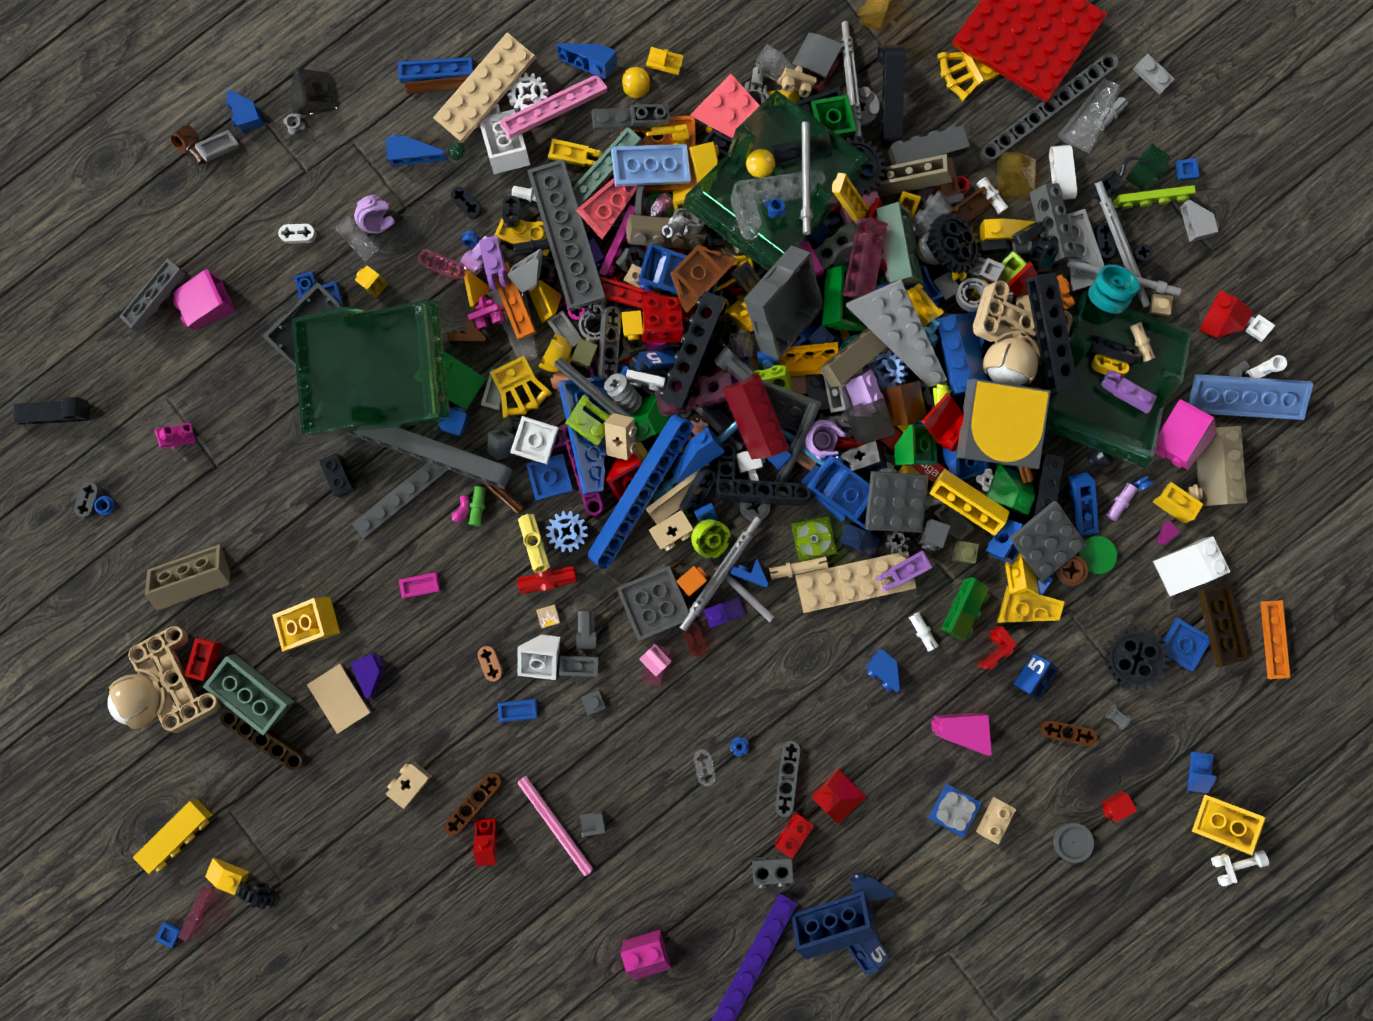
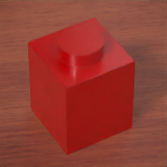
M1123 791L1101 802L1104 806L1102 810L1105 816L1115 822L1137 811L1128 793Z

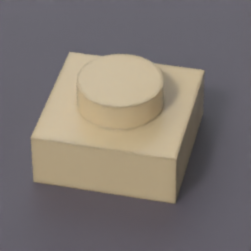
M1154 293L1151 296L1149 314L1171 315L1173 296Z

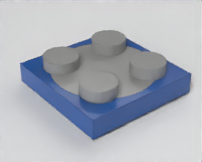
M946 783L928 818L964 838L982 803Z

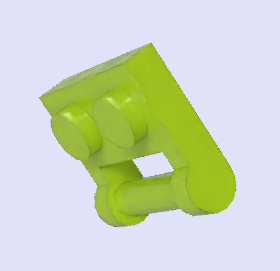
M583 395L567 419L566 424L597 446L605 435V422L612 414L608 415L589 401V397ZM585 406L587 409H589L591 412H593L595 415L601 418L604 421V423L601 424L596 419L587 414L585 411H583V407Z

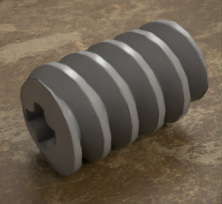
M613 374L606 380L604 389L607 390L608 395L625 412L632 414L640 408L642 397L623 374Z

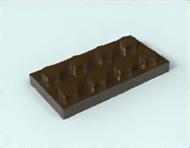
M1231 583L1199 590V600L1215 666L1223 667L1249 659Z

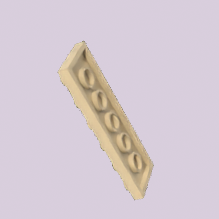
M506 33L433 118L463 143L536 59L535 55L509 33Z
M908 551L902 552L901 555L895 553L795 575L803 613L915 589V579L912 578L899 586L896 585L883 592L882 587L894 581L892 575L887 576L881 581L876 579L877 576L888 571L889 568L908 559Z

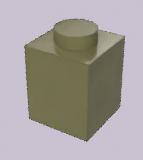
M585 338V340L579 339L571 359L572 362L591 370L599 350L598 345L589 338Z
M963 541L955 542L952 561L975 564L979 544Z

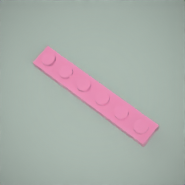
M594 75L500 120V126L508 138L512 139L607 93V86L599 76Z

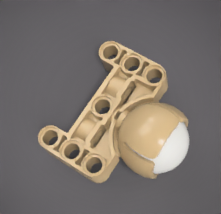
M997 281L984 288L973 324V332L976 336L990 342H995L985 354L983 370L993 382L1018 386L1028 385L1035 379L1038 366H1042L1033 317L1031 313L1006 302L1009 286L1005 281ZM1064 311L1069 334L1072 316L1069 312Z
M172 626L133 646L129 650V659L138 673L120 677L109 686L108 709L115 720L128 725L132 729H138L147 726L158 716L165 730L178 733L219 711L221 701L210 693L197 697L188 677L184 676L185 671L174 650L187 643L188 634L186 631L177 626ZM180 632L179 639L174 641L173 636ZM162 642L161 648L156 650V644ZM143 651L144 656L138 660V654ZM178 675V681L172 684V678ZM213 699V705L207 708V701ZM194 708L195 714L189 718L188 712ZM176 718L177 724L171 728L170 722Z

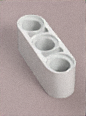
M1052 146L1049 150L1052 184L1059 183L1063 200L1075 199L1077 196V184L1072 146Z

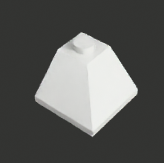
M539 635L518 646V676L556 680L560 637Z

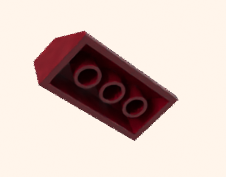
M759 373L722 388L751 460L772 457L789 450Z

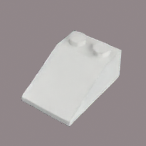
M515 109L486 116L480 122L494 174L530 165L522 134L509 139L500 126V121L483 123L498 117L501 120L515 114Z
M1214 537L1203 538L1153 561L1169 596L1209 582L1230 572Z

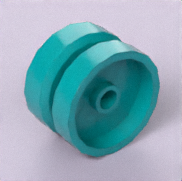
M1106 265L1101 268L1096 279L1088 289V296L1092 303L1101 310L1119 314L1127 309L1131 299L1138 292L1140 283L1137 277L1126 268L1118 265Z

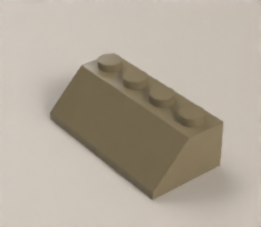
M1241 426L1216 428L1217 435L1196 459L1198 488L1202 489V499H1199V501L1203 503V506L1247 503Z
M218 544L147 570L145 596L156 611L230 584V570L221 545Z

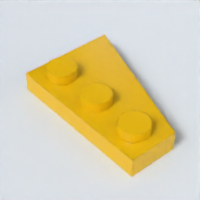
M501 219L495 233L499 240L511 245L531 241V239L547 238L543 221L525 222L520 220V224L517 227L508 228L504 225L503 219ZM543 250V255L549 256L551 250Z
M1008 585L997 623L1060 620L1064 601L1040 594L1034 595L1029 591L1013 596L1010 594Z

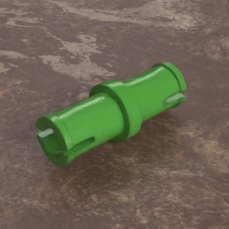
M474 487L473 501L470 503L469 525L481 526L487 488Z

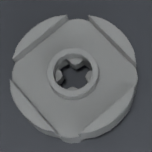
M868 87L858 88L860 103L864 105V111H861V127L871 124L875 120L880 108L877 96Z

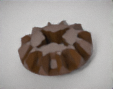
M1074 555L1056 570L1059 580L1070 586L1081 584L1088 574L1087 563L1081 557ZM1074 562L1075 569L1081 570V572L1074 573L1071 579L1070 572L1064 569L1071 568Z

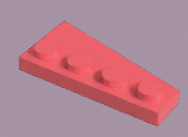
M613 178L577 209V212L595 233L603 239L636 192L638 186H615Z

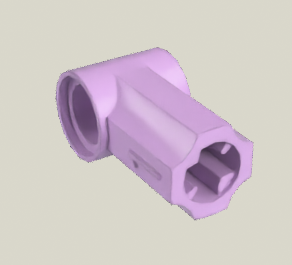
M479 243L473 250L466 252L460 261L474 275L479 274L484 268Z

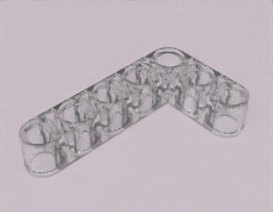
M810 171V197L818 196L821 193L826 179L821 171ZM802 172L743 180L734 184L730 199L740 233L744 239L754 240L758 236L762 221L757 205L765 204L774 198H779L782 201L803 198Z

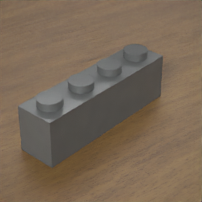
M952 125L941 132L935 130L927 136L921 137V135H918L906 142L902 140L894 142L888 154L892 165L943 154H947L948 158L966 153L970 145L964 126L957 127V125Z

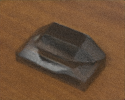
M623 329L620 330L618 361L634 357L639 352L647 351V346L642 342L641 336L639 340H628V337L624 338Z
M945 503L934 512L942 523L950 525L949 530L959 541L975 529L973 521Z

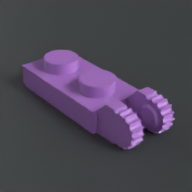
M495 235L479 240L490 289H496L494 276L498 275L502 287L507 286L505 274L507 272L499 237Z
M1114 371L1107 372V379L1102 382L1103 388L1145 413L1151 410L1157 398L1156 395L1122 378L1119 373Z
M921 551L889 568L888 571L877 576L876 579L881 581L887 576L892 575L894 581L882 587L883 592L933 567L924 551Z

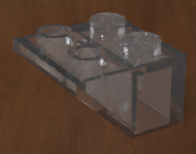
M939 190L935 196L932 194L929 196L922 210L918 211L912 221L914 235L920 239L924 234L929 233L928 230L931 229L930 224L933 223L934 219L943 213L946 215L953 211L952 206Z

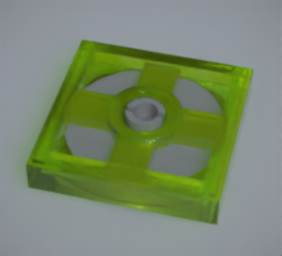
M829 516L791 524L799 562L837 554Z

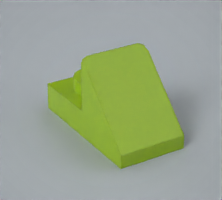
M1012 251L1001 263L1005 265V268L998 281H1005L1008 284L1027 265L1015 251Z

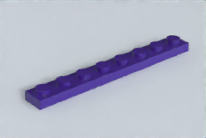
M779 893L711 1021H735L797 905L796 901Z

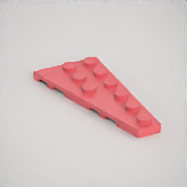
M732 74L690 115L753 150L766 149L773 154L771 146L792 141ZM802 161L783 166L795 172L802 166Z

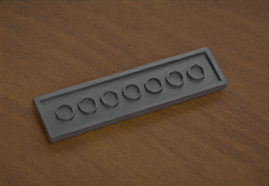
M564 159L527 170L569 311L606 300L583 221L577 212L578 205Z

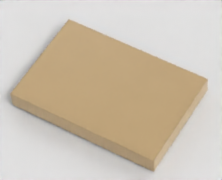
M338 664L307 684L337 734L371 713V710L342 664Z

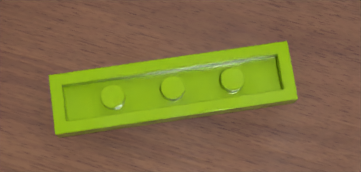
M1195 185L1122 194L1114 200V207L1129 209L1134 205L1146 207L1157 202L1162 205L1170 203L1172 200L1184 202L1196 193Z

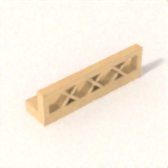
M698 471L684 479L646 508V511L656 524L666 520L679 510L680 503ZM702 488L696 490L694 495H698Z

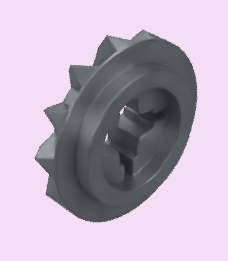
M740 502V512L750 521H753L755 517L762 520L770 511V504L760 505L757 514L754 509L747 510L752 503Z

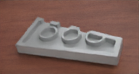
M1083 209L1067 214L1078 255L1072 258V260L1103 267L1104 263L1086 210ZM1069 267L1071 292L1090 287L1098 274Z

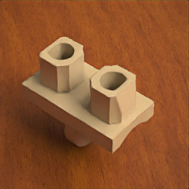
M797 66L795 70L785 68L782 76L778 78V84L782 85L783 91L789 93L797 90L800 97L803 98L809 96L816 83V77L802 73L801 66Z

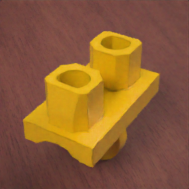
M651 47L646 67L679 75L684 55L669 52L668 49L661 50Z

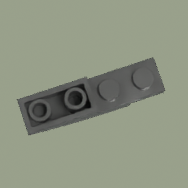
M668 104L631 105L630 108L592 109L591 111L593 130L623 132L627 127L634 131L670 123Z

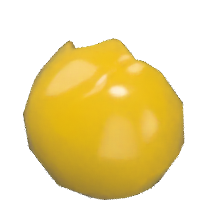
M632 67L625 71L622 77L623 91L632 98L644 97L649 92L650 77L644 68Z
M766 149L752 151L746 161L747 170L752 176L757 178L770 176L775 169L773 154Z

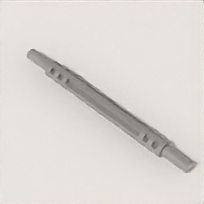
M843 21L841 23L843 34L841 41L843 44L847 93L857 130L854 138L857 136V139L861 140L862 116L853 38L850 36L849 22Z
M1097 182L1095 186L1101 199L1100 205L1125 268L1136 277L1142 278L1112 200L1108 197L1103 182ZM1140 286L1137 294L1142 307L1150 305L1144 287Z
M755 517L747 530L742 532L706 587L689 609L690 613L679 628L686 632L696 616L699 617L752 540L753 533L762 522L760 518Z

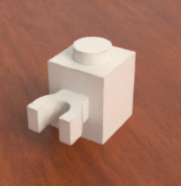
M748 451L736 454L740 474L748 473L750 480L759 481L756 470L763 468L765 458L751 460Z

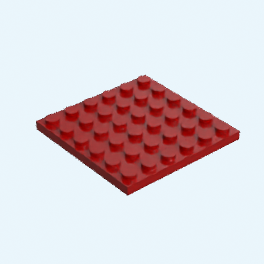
M981 0L957 33L951 45L1045 102H1048L1108 13L1086 0Z

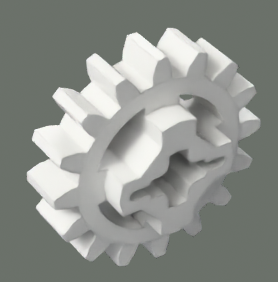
M524 73V77L521 78L520 76L509 89L510 92L507 93V96L511 99L509 101L510 105L514 106L517 112L519 109L523 110L546 99L549 93L548 89H546V83H542L541 77L535 79L534 73H532L531 77ZM538 89H540V96H539V97H538V95H537ZM517 91L519 92L518 99H516Z

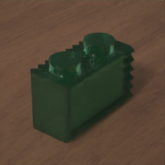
M1151 144L1140 157L1144 160L1153 161L1149 163L1137 161L1125 177L1142 191L1147 187L1152 188L1158 180L1156 178L1159 172L1162 174L1169 165L1167 160L1170 158V155H1167V153L1154 144Z

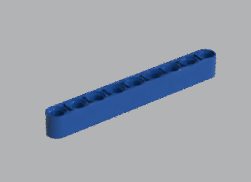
M674 414L669 418L590 548L588 557L600 569H606L611 565L693 430L692 423L680 414Z

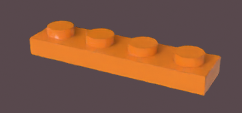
M506 262L507 286L502 287L499 275L494 277L518 340H521L537 332L521 292L507 276L511 267Z
M1283 600L1260 602L1268 679L1290 678Z

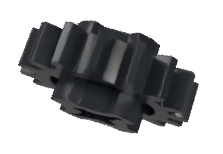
M254 880L250 883L247 881L239 883L235 892L237 893L236 896L247 902L246 905L261 909L266 907L275 908L281 897L279 893H276L275 890L269 887V884Z

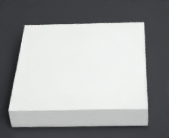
M522 416L510 453L548 465L559 427Z

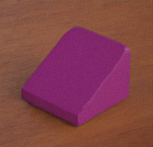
M1171 521L1164 522L1157 540L1158 545L1167 544L1179 534V530Z

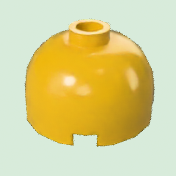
M555 333L553 337L555 339H552L542 359L544 364L540 363L539 365L540 368L549 372L560 371L554 366L558 358H563L568 364L572 361L571 344L563 336Z

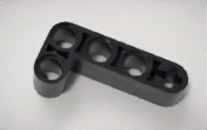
M63 397L61 401L13 404L14 424L32 425L89 421V401L77 397Z

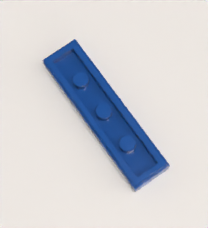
M473 57L398 62L400 82L467 76L474 71Z

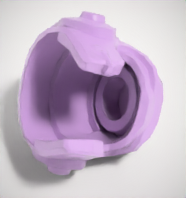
M378 195L366 196L357 203L354 218L358 227L364 232L382 233L392 226L395 221L391 216L383 218L386 210L389 208V203L383 201Z
M833 419L818 420L812 424L809 433H807L805 445L809 452L821 460L826 458V456L838 455V451L833 452L838 435L845 437L846 434L837 427Z

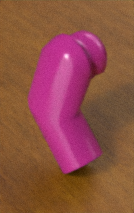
M460 496L461 507L452 513V520L454 522H462L470 515L469 496Z

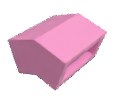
M656 644L639 659L655 676L671 663V660Z

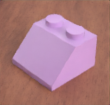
M863 367V371L856 376H852L849 379L850 382L845 385L857 416L876 412L886 405L872 369L868 367Z

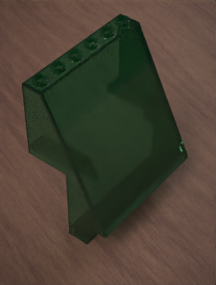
M776 90L736 128L728 154L686 194L683 207L769 271L791 245L802 249L839 200L832 192V184L836 180L838 173L846 174L853 183L863 171L869 158ZM802 122L810 123V137L829 132L833 152L810 159V199L813 219L811 220V234L809 235L803 234V220H801V210L803 209L802 161L779 167L775 166L772 174L764 178L752 176L746 167L747 158L752 151L766 149L773 154L771 146L802 139ZM774 198L781 199L785 203L784 210L787 211L786 216L770 218L765 203Z
M1084 291L1073 311L1072 324L1068 334L1079 388L1050 394L1045 430L1145 468L1154 458L1164 405L1183 383L1192 332L1129 307L1119 314L1103 311L1092 303L1088 296V291ZM1142 322L1147 338H1150L1149 343L1156 358L1143 362L1141 356L1137 364L1128 363L1129 371L1123 378L1157 396L1148 413L1139 410L1103 388L1102 382L1105 380V374L1099 373L1091 367V361L1097 353L1089 351L1092 342L1087 339L1090 335L1103 337L1139 350L1138 346L1136 347L1134 344L1136 341L1130 326Z
M424 299L376 311L340 307L292 319L301 434L322 435L442 423L443 419L450 418L439 301Z

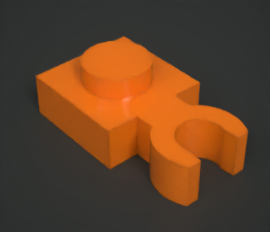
M1061 274L1057 276V279L1059 281L1063 307L1066 310L1075 305V301L1069 294L1070 285L1067 279L1063 278Z

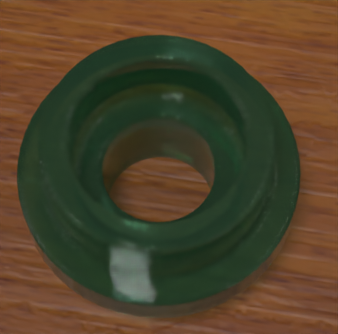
M452 142L448 148V155L455 161L461 159L465 154L464 144Z

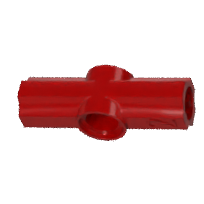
M574 566L558 570L550 569L541 573L537 572L534 575L517 578L520 594L539 590L547 591L556 589L558 586L577 582Z

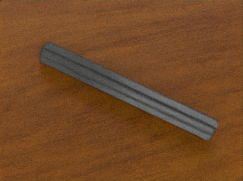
M563 358L556 360L554 366L611 414L616 413L631 417Z
M810 401L788 450L792 458L779 470L774 482H787L805 442L807 433H809L820 409V404L816 401Z

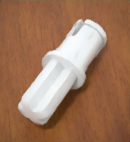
M519 186L513 187L512 196L529 200V202H537L532 187L531 189Z

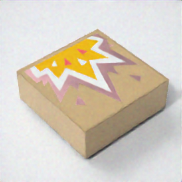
M556 605L536 610L541 629L560 623Z

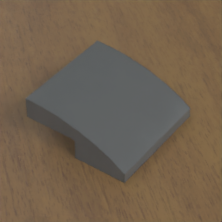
M808 33L792 66L795 68L801 66L802 71L806 74L811 72L826 79L843 44L822 35Z

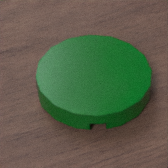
M1093 536L1084 540L1087 546L1079 551L1077 556L1087 563L1088 572L1091 574H1103L1111 570L1117 561V551L1114 544L1109 539L1101 536Z

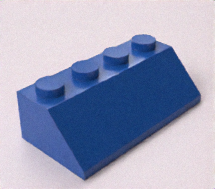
M954 314L936 319L940 323L935 331L939 337L937 344L949 389L952 390L951 396L955 397L965 394L967 380L979 379L988 381L987 375L983 370V360L976 335L973 332L970 314Z

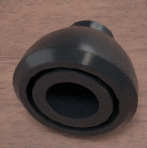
M1097 442L1092 447L1090 456L1087 457L1092 467H1108L1113 465V459L1103 443Z

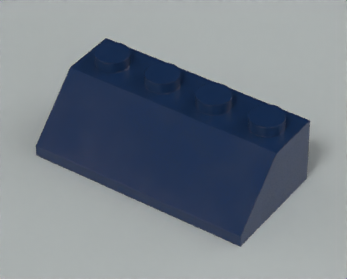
M864 891L791 915L796 950L806 960L879 937L876 919Z

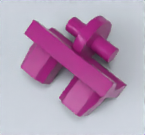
M482 296L479 298V304L476 305V309L479 311L468 314L469 320L475 322L477 329L484 330L489 328L487 320L489 317H491L492 324L505 322L503 312L506 309L504 305L495 304L493 299L489 300L486 296Z
M182 423L181 426L174 427L166 425L154 431L160 448L171 447L172 449H177L179 445L194 444L196 441L190 423Z

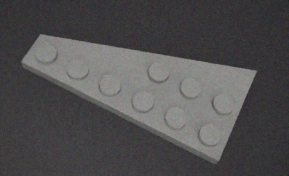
M901 279L846 303V306L928 387L947 380L943 367Z

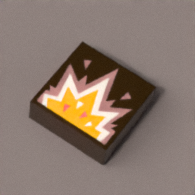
M696 413L689 419L693 425L691 432L693 437L710 426Z

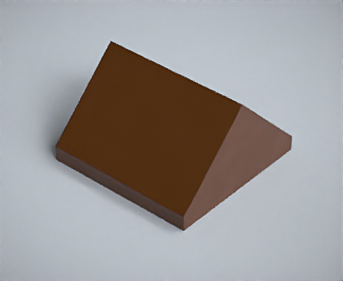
M920 381L881 389L886 404L885 410L889 427L915 423L927 416Z

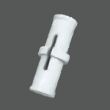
M984 177L976 184L979 188L984 186L987 189L986 198H992L993 202L991 205L995 208L998 215L1008 208V205L999 195L998 189L995 190L987 177Z
M920 612L910 616L909 619L917 631L916 635L922 639L927 651L938 647L939 645L930 632V626L927 627Z

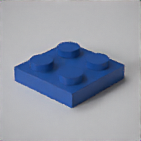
M564 454L550 457L548 465L537 461L526 463L536 501L573 491Z
M1176 618L1162 643L1167 644L1163 647V650L1170 651L1168 654H1165V657L1193 672L1210 641L1206 634Z

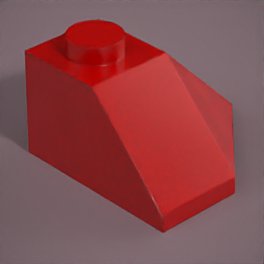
M1031 262L1020 270L1008 283L1009 292H1013V300H1016V297L1028 295L1025 279L1038 275Z
M1219 291L1199 331L1214 338H1221L1233 332L1243 331L1253 312L1239 298Z

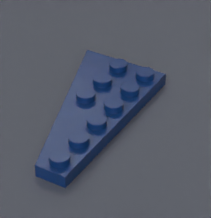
M599 377L586 378L606 396L611 398L607 390L604 389L606 381L601 380ZM564 380L558 383L566 421L583 395L589 397V401L608 415L610 414L572 380ZM585 406L583 407V411H585L587 414H589L591 417L596 419L601 424L604 423V421L601 418H599ZM568 426L582 494L603 491L605 475L604 457L606 456L605 435L596 446Z

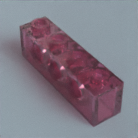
M873 218L857 219L843 296L857 299L875 291L887 223Z
M720 371L716 373V376L699 377L695 389H700V393L696 397H691L686 411L727 401L722 388L734 384L733 375L727 371ZM678 383L679 385L675 386V392L682 389V383ZM714 384H718V390L716 392H711V386ZM663 386L660 387V390L655 391L659 413L662 416L685 412L660 401V392Z

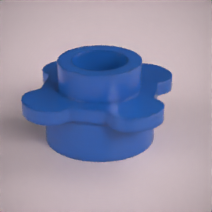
M774 198L765 203L770 218L786 216L787 211L784 210L785 203L781 199Z

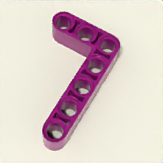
M568 426L559 428L557 435L559 442L554 445L552 451L567 447L585 509L591 516H599L604 510L600 492L582 494L572 444L568 438ZM595 502L599 503L600 509L597 512H591L590 505Z

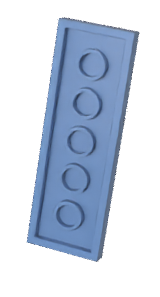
M1195 374L1189 404L1207 414L1304 420L1313 383L1311 381Z

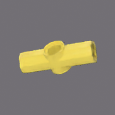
M523 515L518 521L533 572L541 573L547 571L550 565L535 515ZM538 541L536 545L530 546L531 542Z

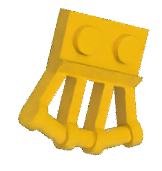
M942 52L937 55L941 66V77L946 80L948 90H952L960 97L959 100L962 102L966 100L976 87L999 75L963 52ZM962 60L961 63L948 68V61ZM964 68L967 69L968 74L958 79H953L952 74ZM971 79L973 80V84L966 91L959 87V85Z
M525 356L489 372L501 394L503 418H508V416L512 415L524 416L528 411L538 409L546 397H550L553 394L535 378ZM530 380L542 390L536 398H534L526 383ZM520 385L523 386L530 400L529 403L524 405L514 389ZM506 392H511L518 407L507 408Z

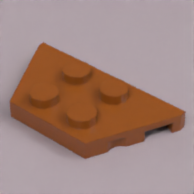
M697 245L670 273L683 311L688 313L697 303L700 295H703L704 291L708 292L737 259Z

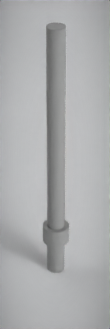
M802 122L803 209L801 210V220H803V234L805 235L811 234V220L813 219L810 199L809 122Z
M1069 259L1067 263L1068 267L1098 274L1102 268ZM1137 277L1140 286L1155 289V292L1162 294L1166 292L1178 296L1181 293V288L1167 285V282H1155Z

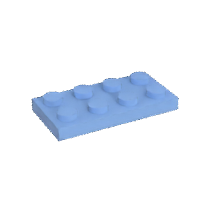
M687 144L613 146L611 148L615 186L689 184L691 182Z

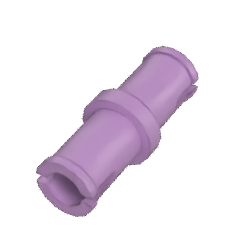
M1127 483L1119 497L1114 499L1115 503L1106 516L1117 522L1123 510L1129 507V502L1138 489Z

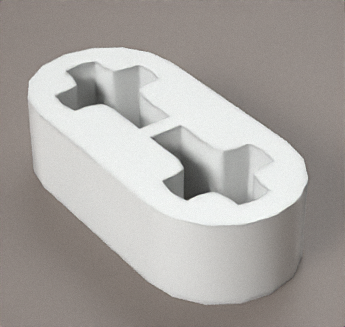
M309 224L283 225L278 232L279 237L288 244L310 243L315 240L317 235L315 229ZM307 229L311 232V234H308V237H305L303 234H300L306 233ZM288 230H289L291 233H295V234L289 235V238H287V237L284 235V234H286V233L288 232Z

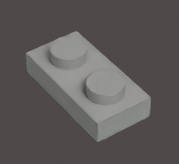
M1149 54L1133 68L1159 95L1175 80Z

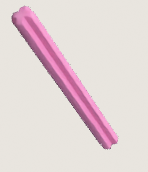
M526 776L520 779L518 785L584 876L590 874L593 871L592 866Z

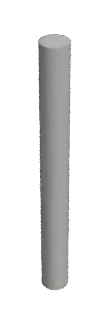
M718 564V565L714 568L715 571H717V569L719 568L720 564ZM729 573L727 574L725 580L770 622L775 616Z

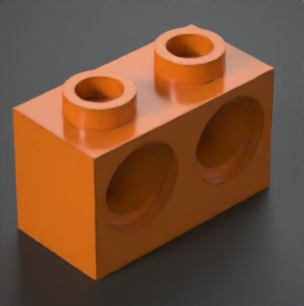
M693 566L676 582L690 596L707 581L705 579L707 575L700 567L696 569Z

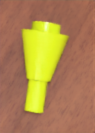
M937 384V388H933L935 406L946 393L951 394L952 390L948 389V385Z

